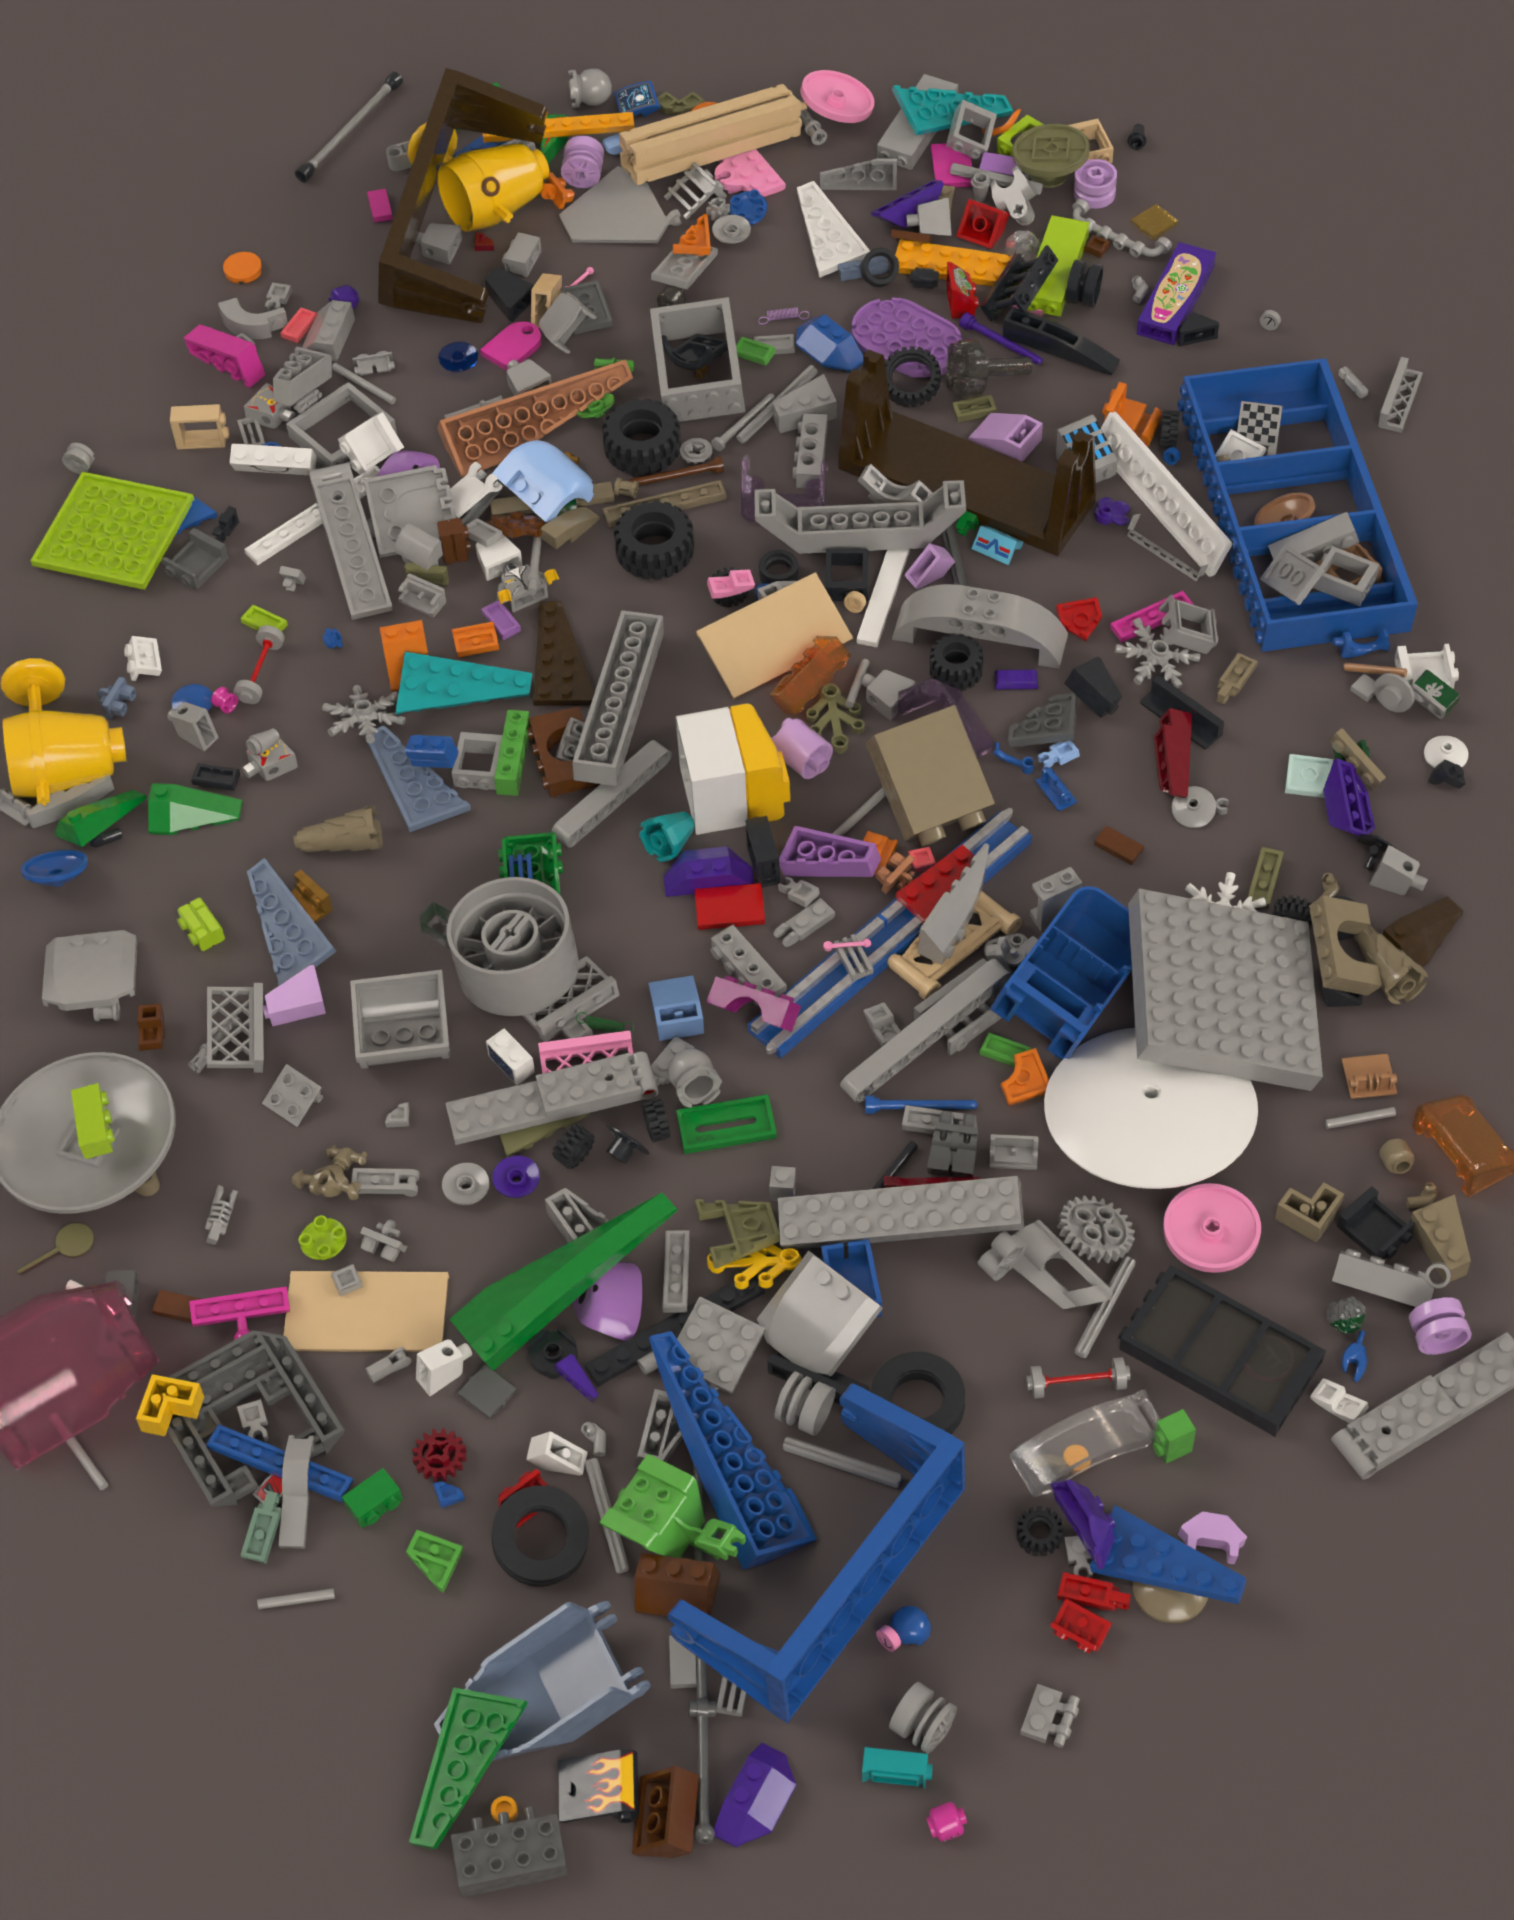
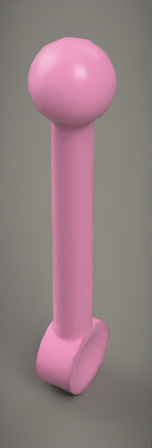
M588 267L586 272L570 286L577 285L586 276L593 274L594 269Z
M864 939L858 942L834 944L826 941L823 944V948L825 951H831L832 948L864 946L867 948L871 945V941Z

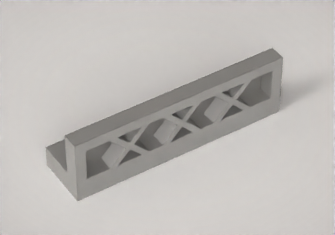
M1400 358L1380 412L1379 428L1400 433L1403 431L1423 372L1407 369L1409 358ZM1405 376L1416 378V380L1408 383ZM1407 389L1410 395L1403 397L1400 392ZM1402 403L1405 409L1398 411L1395 406ZM1397 417L1400 425L1388 421Z

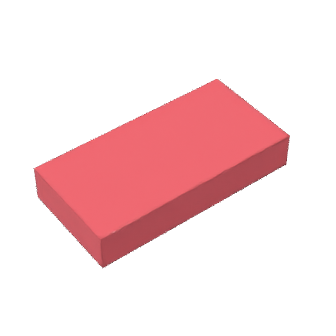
M301 307L280 332L281 337L299 343L311 328L318 313Z

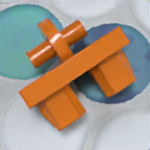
M550 172L548 181L543 184V189L540 192L543 199H551L558 209H564L565 203L572 202L574 198L573 190L565 189L566 181L563 177L556 178L553 172Z

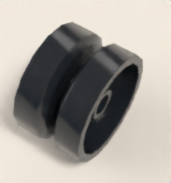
M1075 259L1068 278L1066 302L1078 304L1082 297L1083 306L1094 308L1102 285L1103 265L1092 263L1087 271V263Z

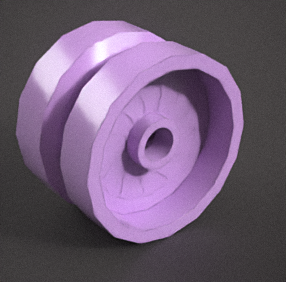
M1101 159L1087 160L1081 168L1075 171L1074 198L1076 200H1085L1090 208L1095 209L1111 204L1116 195L1117 170L1108 161Z
M1445 1297L1433 1299L1417 1306L1410 1313L1409 1321L1413 1331L1416 1333L1415 1339L1422 1353L1432 1355L1447 1353L1460 1348L1471 1339L1472 1333L1468 1322L1464 1319L1465 1312L1458 1299Z

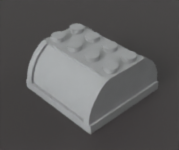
M442 970L350 981L355 1057L361 1069H367L372 1065L437 1057H442V1059L450 1058Z

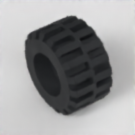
M950 634L949 637L945 635L942 637V640H936L935 645L931 647L929 673L932 676L933 682H937L939 687L944 686L945 690L953 689L954 692H958V689L965 691L967 687H974L975 683L980 681V677L983 674V649L979 646V643L976 640L972 641L970 636L964 637V634H959V636ZM959 661V662H962V663H960V664H953V663H950V662Z

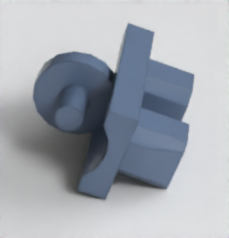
M119 677L113 687L100 688L97 692L100 698L99 704L106 711L105 718L112 720L114 715L123 717L127 711V705L123 700L133 701L136 697L135 688L127 685L123 677Z

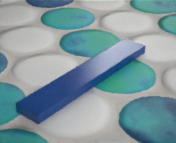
M220 1424L217 1425L206 1444L208 1449L282 1478L284 1450ZM310 1461L308 1489L342 1503V1496L348 1493L353 1483V1478Z

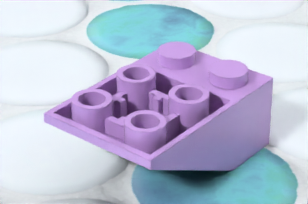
M990 413L968 437V440L1023 462L1042 441L1043 423L1022 414Z

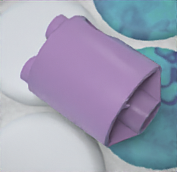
M785 719L781 729L771 738L777 751L782 752L784 762L804 779L815 777L817 774L824 772L829 766V760L833 753L832 745L814 730L810 729L801 719Z

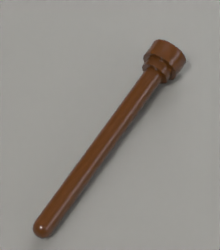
M718 456L714 457L713 460H709V463L638 477L628 481H638L639 486L707 471L718 474L724 472L722 457Z

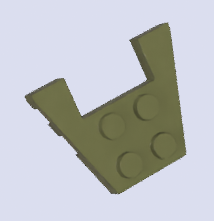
M704 1199L695 1200L699 1220L724 1217L732 1240L731 1244L709 1247L714 1269L780 1241V1232L770 1202L739 1201V1204H726L725 1200H716L715 1203H704Z

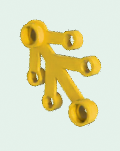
M772 1244L747 1255L750 1258H740L717 1269H714L709 1254L707 1256V1266L713 1273H721L725 1268L749 1267L744 1272L735 1275L734 1284L738 1289H746L752 1277L767 1266H774L768 1272H763L759 1275V1286L770 1288L775 1277L785 1270H794L802 1258L798 1251L793 1248L781 1250ZM771 1254L774 1257H767L765 1255Z

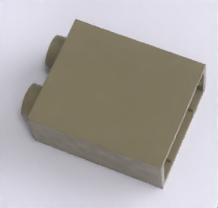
M955 705L878 733L865 743L904 841L918 837L923 847L946 838L943 827L958 821L961 830L966 831L987 822L983 811L990 808L995 802Z

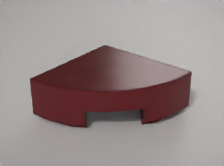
M475 233V251H494L493 240L486 237L483 233Z

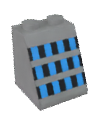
M1090 415L1057 430V460H1059L1065 449H1072L1073 437L1080 430L1093 435L1095 439L1096 483L1117 474L1118 460L1094 415Z

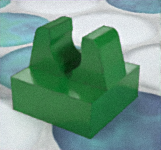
M967 511L956 520L957 533L963 536L967 534L969 529L976 531L979 525L977 515Z

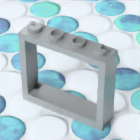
M349 382L286 423L289 438L301 448L312 449L317 456L316 461L324 467L334 466L336 463L337 465L348 462L350 464V459L341 449L330 454L304 431L350 400L371 417L383 412L396 434L397 430L395 419Z

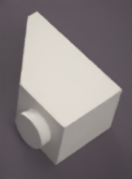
M550 1431L531 1438L526 1460L546 1471L580 1476L583 1475L588 1452Z

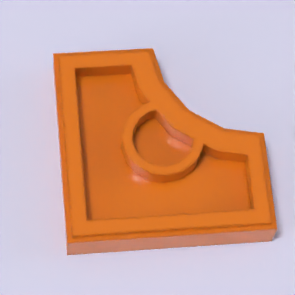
M1036 1048L1015 1054L1013 1057L1015 1064L1014 1072L1009 1079L1000 1084L1008 1106L1045 1095L1049 1082Z

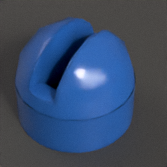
M1176 447L1168 448L1163 453V459L1169 465H1175L1181 458V452Z

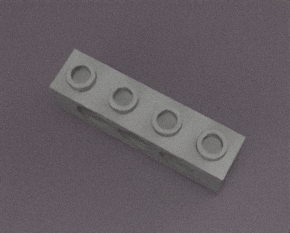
M803 413V420L798 423V434H801V436H797L796 449H799V452H795L794 464H797V467H793V479H796V488L821 489L828 431V414Z

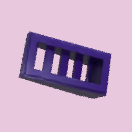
M571 1354L555 1364V1371L590 1402L596 1400L598 1393L574 1355Z

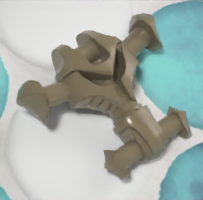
M332 1145L326 1149L327 1158L333 1159L332 1165L316 1170L313 1175L304 1174L302 1169L291 1177L293 1185L297 1188L302 1189L304 1184H310V1192L315 1195L322 1194L324 1197H334L342 1192H346L350 1200L358 1199L361 1184L357 1181L349 1184V1180L343 1173L349 1169L353 1162L359 1163V1165L366 1164L368 1154L364 1151L361 1154L355 1153L349 1147L337 1149L336 1145Z

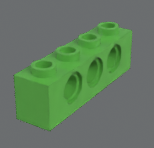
M507 710L494 777L497 795H519L529 742L527 728L530 727L529 711Z

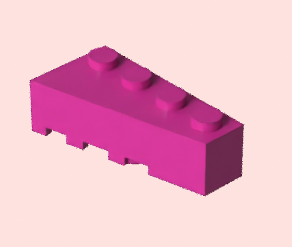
M201 324L184 337L191 355L207 364L212 362L217 370L222 373L226 370L232 374L231 378L236 381L239 379L243 380L244 385L248 388H251L266 375L256 352V346L250 341Z

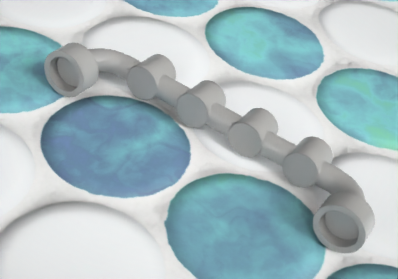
M1077 199L1072 206L1074 220L1090 222L1089 233L1094 231L1098 237L1113 240V246L1118 250H1122L1124 246L1130 248L1129 252L1135 258H1138L1141 254L1149 257H1155L1161 253L1167 254L1172 248V243L1165 237H1160L1155 243V248L1149 249L1141 241L1134 242L1123 233L1117 234L1106 225L1102 227L1096 224L1091 218H1082L1081 216H1084L1090 209L1089 204L1083 199Z

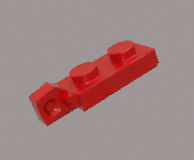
M1066 1572L1062 1574L1057 1594L1058 1600L1064 1601L1065 1598H1068L1077 1604L1106 1611H1114L1115 1608L1128 1610L1131 1601V1595L1119 1592V1588L1113 1586V1583Z

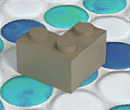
M1323 1182L1312 1199L1290 1187L1277 1206L1275 1219L1317 1243L1340 1211L1344 1193Z

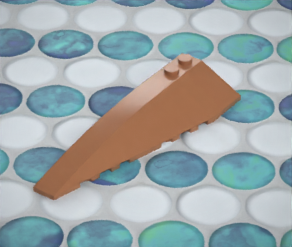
M625 359L440 420L437 430L446 451L461 478L468 474L469 468L474 462H478L482 466L477 472L481 469L486 470L500 465L514 448L528 441L541 439L578 415L577 412L587 409L588 405L593 401L601 400L605 393H612L632 380L633 376Z

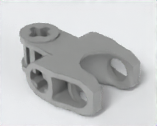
M1015 166L1012 168L1014 181L1009 187L1002 188L995 179L990 182L992 198L998 209L1009 212L1019 225L1027 226L1033 222L1035 217L1029 200L1036 196V192L1022 170Z

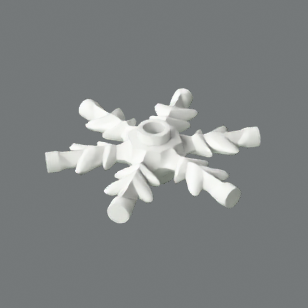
M1232 872L1226 874L1225 884L1222 882L1218 883L1221 892H1217L1221 898L1220 901L1213 902L1211 894L1207 897L1204 887L1199 891L1190 883L1185 888L1188 893L1194 896L1190 899L1257 912L1255 908L1266 906L1264 897L1252 901V896H1249L1243 904L1239 900L1237 906H1232L1229 900L1236 895L1231 894L1239 887L1238 885L1233 886L1235 874Z

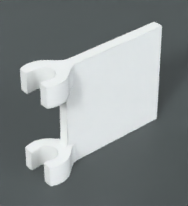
M474 462L470 466L468 474L450 489L453 500L450 503L454 505L455 514L458 518L488 493L497 492L503 487L498 481L493 484L498 479L494 474H490L486 478L485 484L480 481L487 474L482 469L477 472L482 467L478 462Z

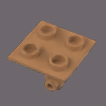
M1388 1054L1341 1059L1351 1099L1397 1094L1395 1085L1397 1083V1075L1392 1073Z

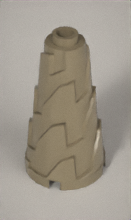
M374 805L365 806V808L343 813L344 815L324 820L322 823L304 827L302 830L297 831V835L293 836L295 847L305 852L381 849L383 842L380 821L373 818V816L378 815Z
M1368 926L1357 935L1355 934L1354 939L1359 945L1366 962L1379 966L1382 983L1381 989L1391 1003L1401 1004L1399 1000L1403 998L1408 1002L1424 989L1427 983L1424 977L1428 978V975L1421 965L1415 963L1402 950L1396 948L1371 926Z

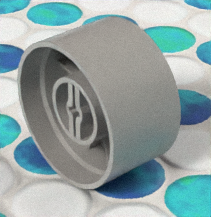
M523 877L496 879L482 884L466 894L450 914L447 924V940L459 983L465 996L480 1009L502 1016L531 1014L557 1002L572 986L578 973L579 957L569 912L563 898L545 883ZM554 931H557L562 935L559 937L552 938Z

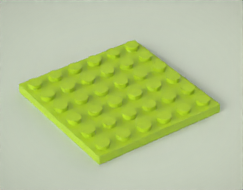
M82 472L30 560L31 564L34 567L145 590L192 506V502L195 500L194 496L190 493Z

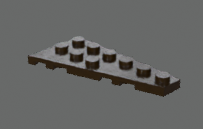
M540 601L533 704L534 706L591 705L595 692L561 601Z

